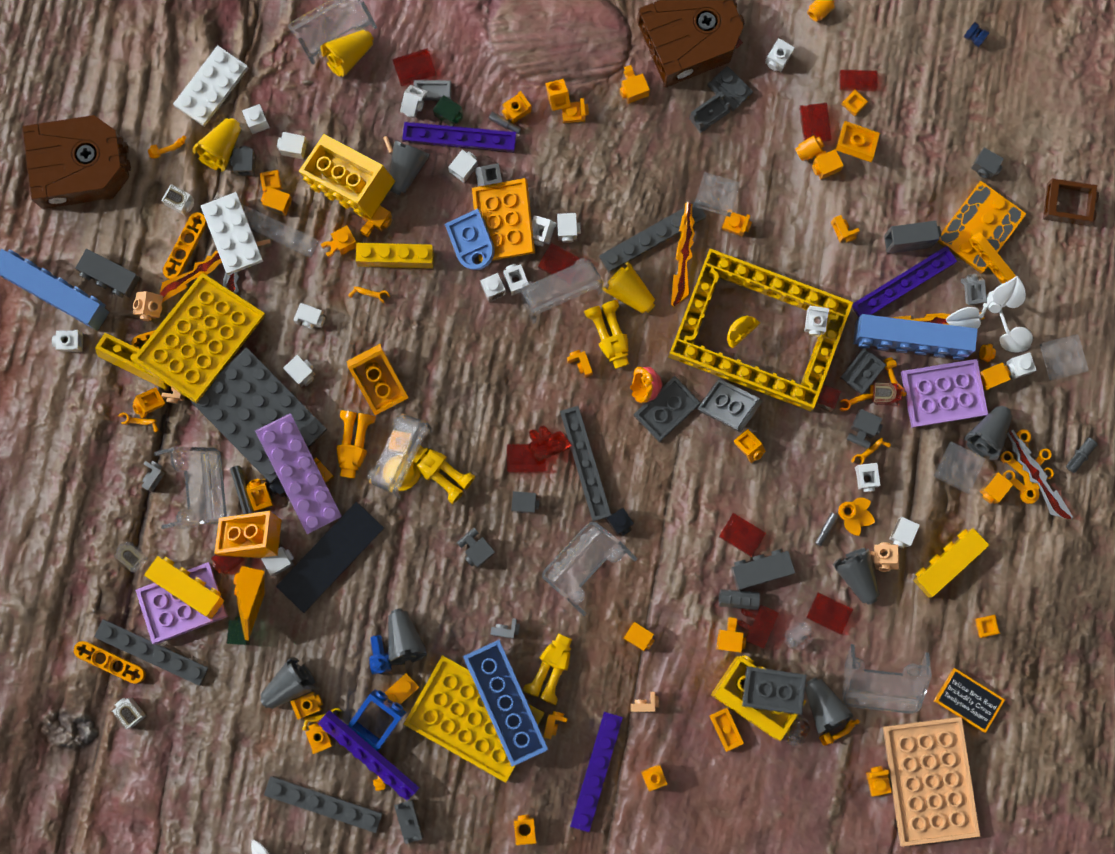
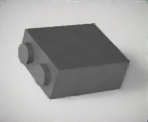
M937 221L891 226L884 235L886 252L891 254L932 248L940 239L939 237H941V228L937 226Z

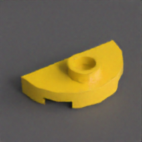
M748 315L737 319L728 331L727 341L729 346L734 348L760 322Z

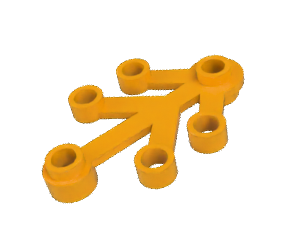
M1024 429L1016 432L1019 439L1029 448L1028 443L1031 441L1030 432ZM1021 434H1025L1027 439L1022 440ZM1014 436L1015 442L1019 445L1017 439ZM1020 448L1021 460L1023 463L1026 464V466L1031 472V475H1033L1037 471V469L1034 466L1030 465L1028 459L1026 458L1025 454ZM1049 449L1040 450L1035 461L1041 466L1044 461L1051 458V451ZM1010 451L1003 452L1000 456L1001 461L1010 465L1023 476L1024 484L1015 478V473L1011 470L1005 471L1002 476L1006 478V474L1010 473L1012 478L1009 481L1020 491L1021 500L1026 504L1035 503L1039 498V484L1030 482L1029 473L1023 470V465L1013 458V454ZM1043 451L1047 452V458L1042 456ZM1005 454L1009 455V461L1004 459ZM1044 468L1043 471L1047 470L1050 473L1046 480L1051 479L1054 475L1051 468ZM1039 477V478L1037 479V481H1038V482L1040 483V485L1042 486L1044 483L1042 482V480H1041L1040 477ZM1028 491L1033 493L1031 498L1027 495Z

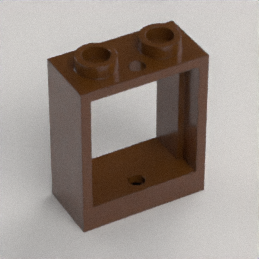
M1052 178L1047 183L1043 220L1082 226L1090 225L1097 216V210H1095V203H1097L1099 198L1097 185ZM1059 188L1088 193L1086 216L1056 211Z

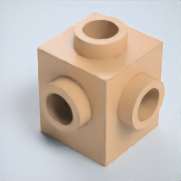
M148 291L136 292V298L133 302V315L140 316V320L143 321L160 318L163 296Z
M887 542L874 545L871 557L875 569L881 572L899 570L898 545H891Z

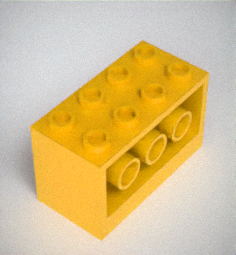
M325 134L322 135L299 170L304 177L303 180L311 185L310 188L313 191L325 193L324 196L331 201L338 200L341 206L349 209V207L354 209L353 211L361 217L365 215L372 218L395 183L393 177L382 164Z
M736 656L711 693V696L774 739L781 741L798 714L742 706L744 687L741 688L740 681L745 680L747 666H756L753 665L755 661L748 656Z

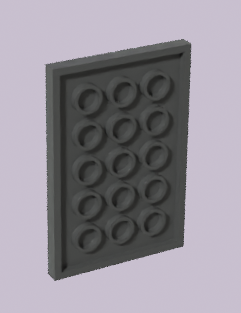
M247 347L219 373L197 404L191 400L196 408L271 484L278 476L255 432L256 430L291 414L308 448L327 431Z

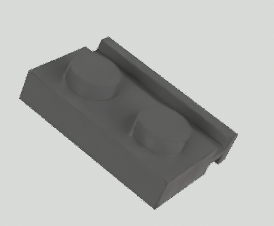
M728 66L707 85L715 94L719 92L724 94V100L726 103H730L732 111H735L738 106L753 94V91Z
M863 348L840 379H843L862 395L886 364L872 353H869L866 348Z

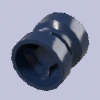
M974 22L963 37L973 41L974 45L979 48L990 32L986 29H981L980 25Z

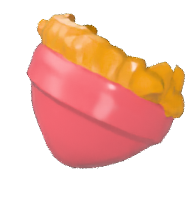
M636 367L633 382L630 386V389L633 391L631 395L639 403L654 400L663 387L661 377L652 367Z

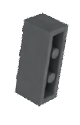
M88 249L84 251L75 267L80 272L79 276L88 281L90 278L96 280V285L104 289L107 287L113 289L112 293L121 298L124 295L130 298L140 280L137 274Z
M782 549L772 551V556L764 557V554L753 557V561L746 563V560L734 562L735 566L731 567L737 590L794 574L795 571L789 551L783 552Z

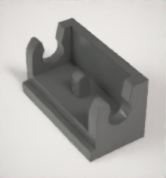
M719 92L693 110L689 119L697 130L702 133L731 112L730 103H726L724 94Z
M411 799L395 804L394 807L404 843L409 844L413 841L422 840L424 835L414 800Z

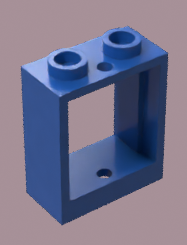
M374 689L347 726L378 752L407 712L403 710L399 703H393L389 700L383 691ZM372 701L395 718L380 739L357 722Z

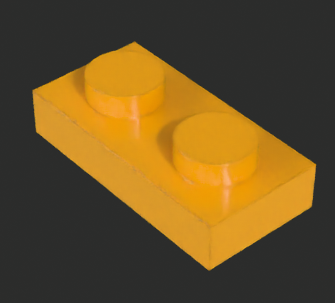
M405 673L385 694L393 703L397 702L401 705L419 686Z
M727 707L709 715L725 752L744 744Z

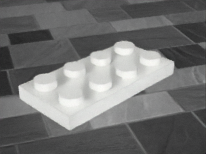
M217 45L173 105L205 127L249 69L248 66Z
M236 192L201 205L227 275L264 262Z

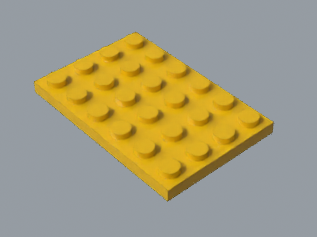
M201 273L134 356L132 361L197 404L219 373L226 367L265 317V313L204 273Z
M442 655L403 725L506 783L516 765L511 766L470 671ZM528 704L538 725L544 712Z

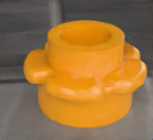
M982 345L979 351V358L986 362L993 360L996 355L993 345Z

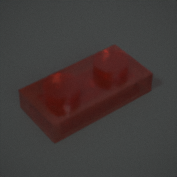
M840 70L839 90L876 91L877 71Z

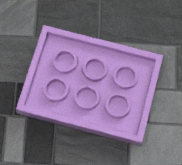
M977 359L901 372L911 428L988 415Z
M207 562L187 570L190 572L189 577L195 580L198 577L206 583L204 587L210 590L213 587L219 591L211 563ZM156 583L136 589L153 645L228 617L224 603L212 620H210Z

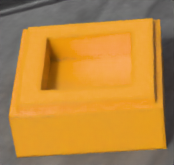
M854 90L841 105L852 115L856 116L868 104V101Z
M278 170L259 173L263 192H267L268 187L282 190Z
M996 615L975 619L979 638L1000 634Z

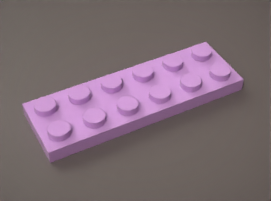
M288 414L256 430L255 432L306 534L342 517L292 415Z

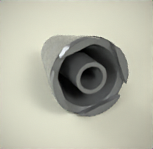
M395 140L389 173L395 180V183L391 187L390 192L401 195V192L406 193L429 159L430 154Z
M1005 406L994 408L965 436L964 440L968 441L966 445L973 453L982 458L984 455L989 456V460L999 458L1013 417L1010 409Z
M861 548L846 554V558L843 561L839 558L834 562L835 570L862 603L872 604L878 600L877 597L880 593L869 549Z
M403 609L391 611V614L388 616V660L390 664L404 665L405 661L411 660V662H415L426 657L427 649L408 612L403 611Z
M291 657L263 690L260 701L264 707L274 709L316 688V686H313L315 680L305 665L301 667L298 664L299 660L297 658Z
M813 678L806 683L805 691L819 735L841 726L843 720L849 721L854 717L852 712L822 679Z

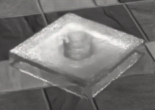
M950 442L934 477L966 493H970L986 459Z

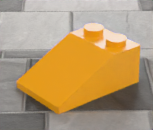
M381 344L347 361L348 369L374 415L409 398Z
M271 511L219 518L214 554L252 558L278 556L282 520Z
M241 566L240 572L236 573L234 577V585H236L234 595L237 596L244 638L249 641L265 595V571Z

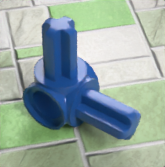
M372 636L370 640L373 656L369 657L372 675L392 671V666L388 660V653H384L382 636Z

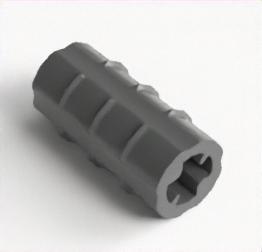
M720 589L719 606L758 610L760 594L759 592Z

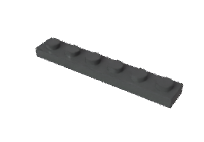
M697 201L692 203L694 225L706 218ZM688 205L687 229L689 228V217H688V215H689V206H690V205ZM685 207L599 255L608 273L681 233L679 229Z
M579 406L560 411L592 521L611 516Z
M102 619L94 636L105 643L201 686L209 670V667L159 644L153 645L150 640Z
M270 776L264 796L374 833L377 832L383 814L274 776Z

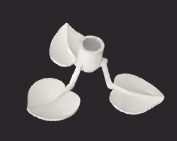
M1018 276L1001 284L994 291L986 295L987 303L983 304L981 314L978 308L965 307L946 318V322L949 325L979 328L981 325L980 318L984 317L988 309L992 313L999 312L1007 334L1002 335L999 340L1000 345L1005 350L1015 353L1023 352L1031 347L1033 341L1031 331L1025 327H1016L1010 331L1002 312V308L1005 306L1017 308L1025 301V288Z

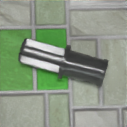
M1087 438L1079 450H1075V455L1066 465L1067 470L1075 473L1084 461H1088V456L1098 445L1097 442Z

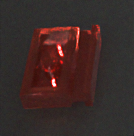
M428 48L392 59L401 86L413 83L414 80H423L436 75Z
M827 103L809 104L808 106L800 105L803 141L813 135L816 138L820 137L823 142L831 141Z
M551 243L538 268L572 285L584 260Z
M507 444V473L546 472L545 444Z
M732 513L718 537L752 557L766 532Z
M817 593L806 615V619L842 635L853 609L821 593Z

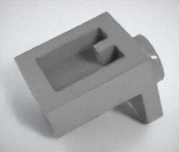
M977 274L967 275V278L961 279V283L965 287L966 304L987 302L985 280Z
M145 461L144 465L152 469L151 473L148 472L143 478L142 482L144 483L142 487L153 492L165 473L161 471L162 466L158 463Z
M515 618L512 619L511 630L507 629V625L496 624V627H491L490 635L514 639V635L519 634L520 624L516 623L517 619Z

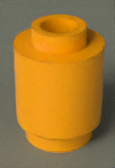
M815 0L807 11L809 17L815 22L822 20L835 8V1Z
M813 135L798 144L795 150L799 158L804 161L823 152L822 147L825 145L820 137L816 138Z

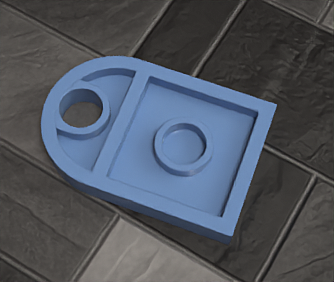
M480 209L473 210L445 224L456 256L464 267L471 270H481L491 263L495 251L494 244ZM477 255H482L483 257L480 264H475L474 262Z

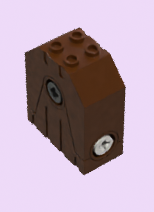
M658 0L638 8L637 24L665 88L677 84L679 81L682 82L730 63L745 25L743 16L738 14L736 0Z
M95 115L39 123V125L22 126L31 200L41 209L112 199L129 179L131 164L127 160L126 153H129L127 142L123 140V137L116 130Z

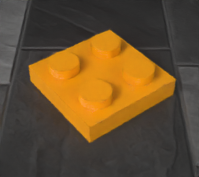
M844 121L836 150L872 162L880 133Z

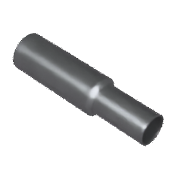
M493 111L491 112L488 119L517 134L520 133L521 128Z
M831 512L815 542L816 544L822 545L839 518L838 515Z

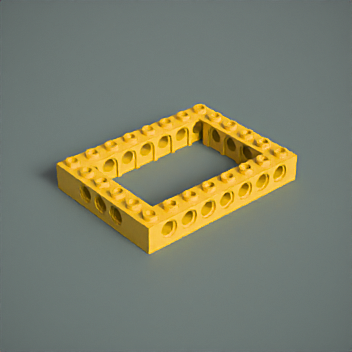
M710 248L668 358L811 412L816 405L853 302ZM718 278L806 311L809 306L829 308L826 332L817 338L801 384L795 383L794 380L789 381L781 378L776 373L771 374L760 370L758 366L752 367L744 364L739 359L736 361L723 356L721 352L718 354L707 350L705 346L701 345L699 347L694 345Z

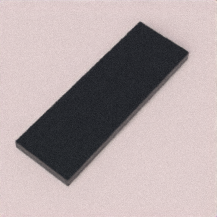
M355 502L276 587L305 613L385 528L361 505Z

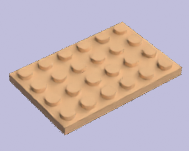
M962 717L884 726L883 733L900 846L980 837Z

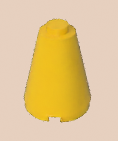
M360 30L325 42L321 45L320 49L323 58L327 56L329 60L327 62L329 68L337 76L340 77L342 75L343 77L373 46L374 38L369 31Z
M233 118L223 120L192 148L193 153L196 154L197 152L200 155L198 159L209 168L216 171L218 168H221V171H224L227 168L241 131L239 122Z
M626 262L627 267L625 269L621 267L607 282L609 287L606 288L604 286L602 290L641 313L645 311L649 313L655 306L653 303L655 299L633 266Z

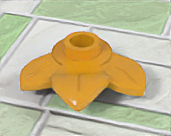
M856 498L853 502H844L839 506L838 514L844 520V526L849 533L859 536L861 526H869L875 523L873 515L867 510L871 503L870 500ZM845 508H849L851 510L850 515L845 514Z

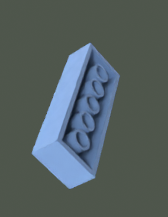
M3 249L0 250L1 277L94 330L98 331L109 311L105 309L106 305L92 295L89 296L76 286L73 288L64 279L57 278L48 270L38 267L32 261L22 258L10 249L8 252Z
M862 314L855 322L853 344H858L860 348L875 346L878 350L883 351L891 348L896 349V352L899 353L914 351L916 355H927V353L934 354V357L944 358L946 356H953L955 360H964L976 350L978 328Z
M500 640L463 656L511 766L547 751L548 747Z

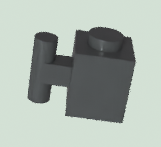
M863 409L859 410L851 426V429L858 433L857 435L849 433L847 440L868 449L871 442L864 438L865 436L873 438L875 434L879 435L883 427L880 424L882 418Z
M473 528L456 543L461 548L466 544L470 546L465 551L467 555L465 559L471 567L476 565L479 568L495 554V551L483 537L477 542L473 539L479 534Z

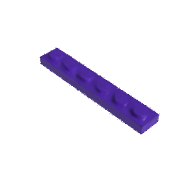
M404 122L402 141L407 143L514 152L516 132Z
M948 246L859 299L852 304V308L858 318L862 314L872 315L949 268L957 260Z
M330 710L317 723L325 732L334 737L340 745L349 750L355 758L363 762L370 771L378 775L385 784L393 788L400 797L408 801L419 789L415 783Z
M607 712L603 713L570 827L586 832L590 831L623 717Z

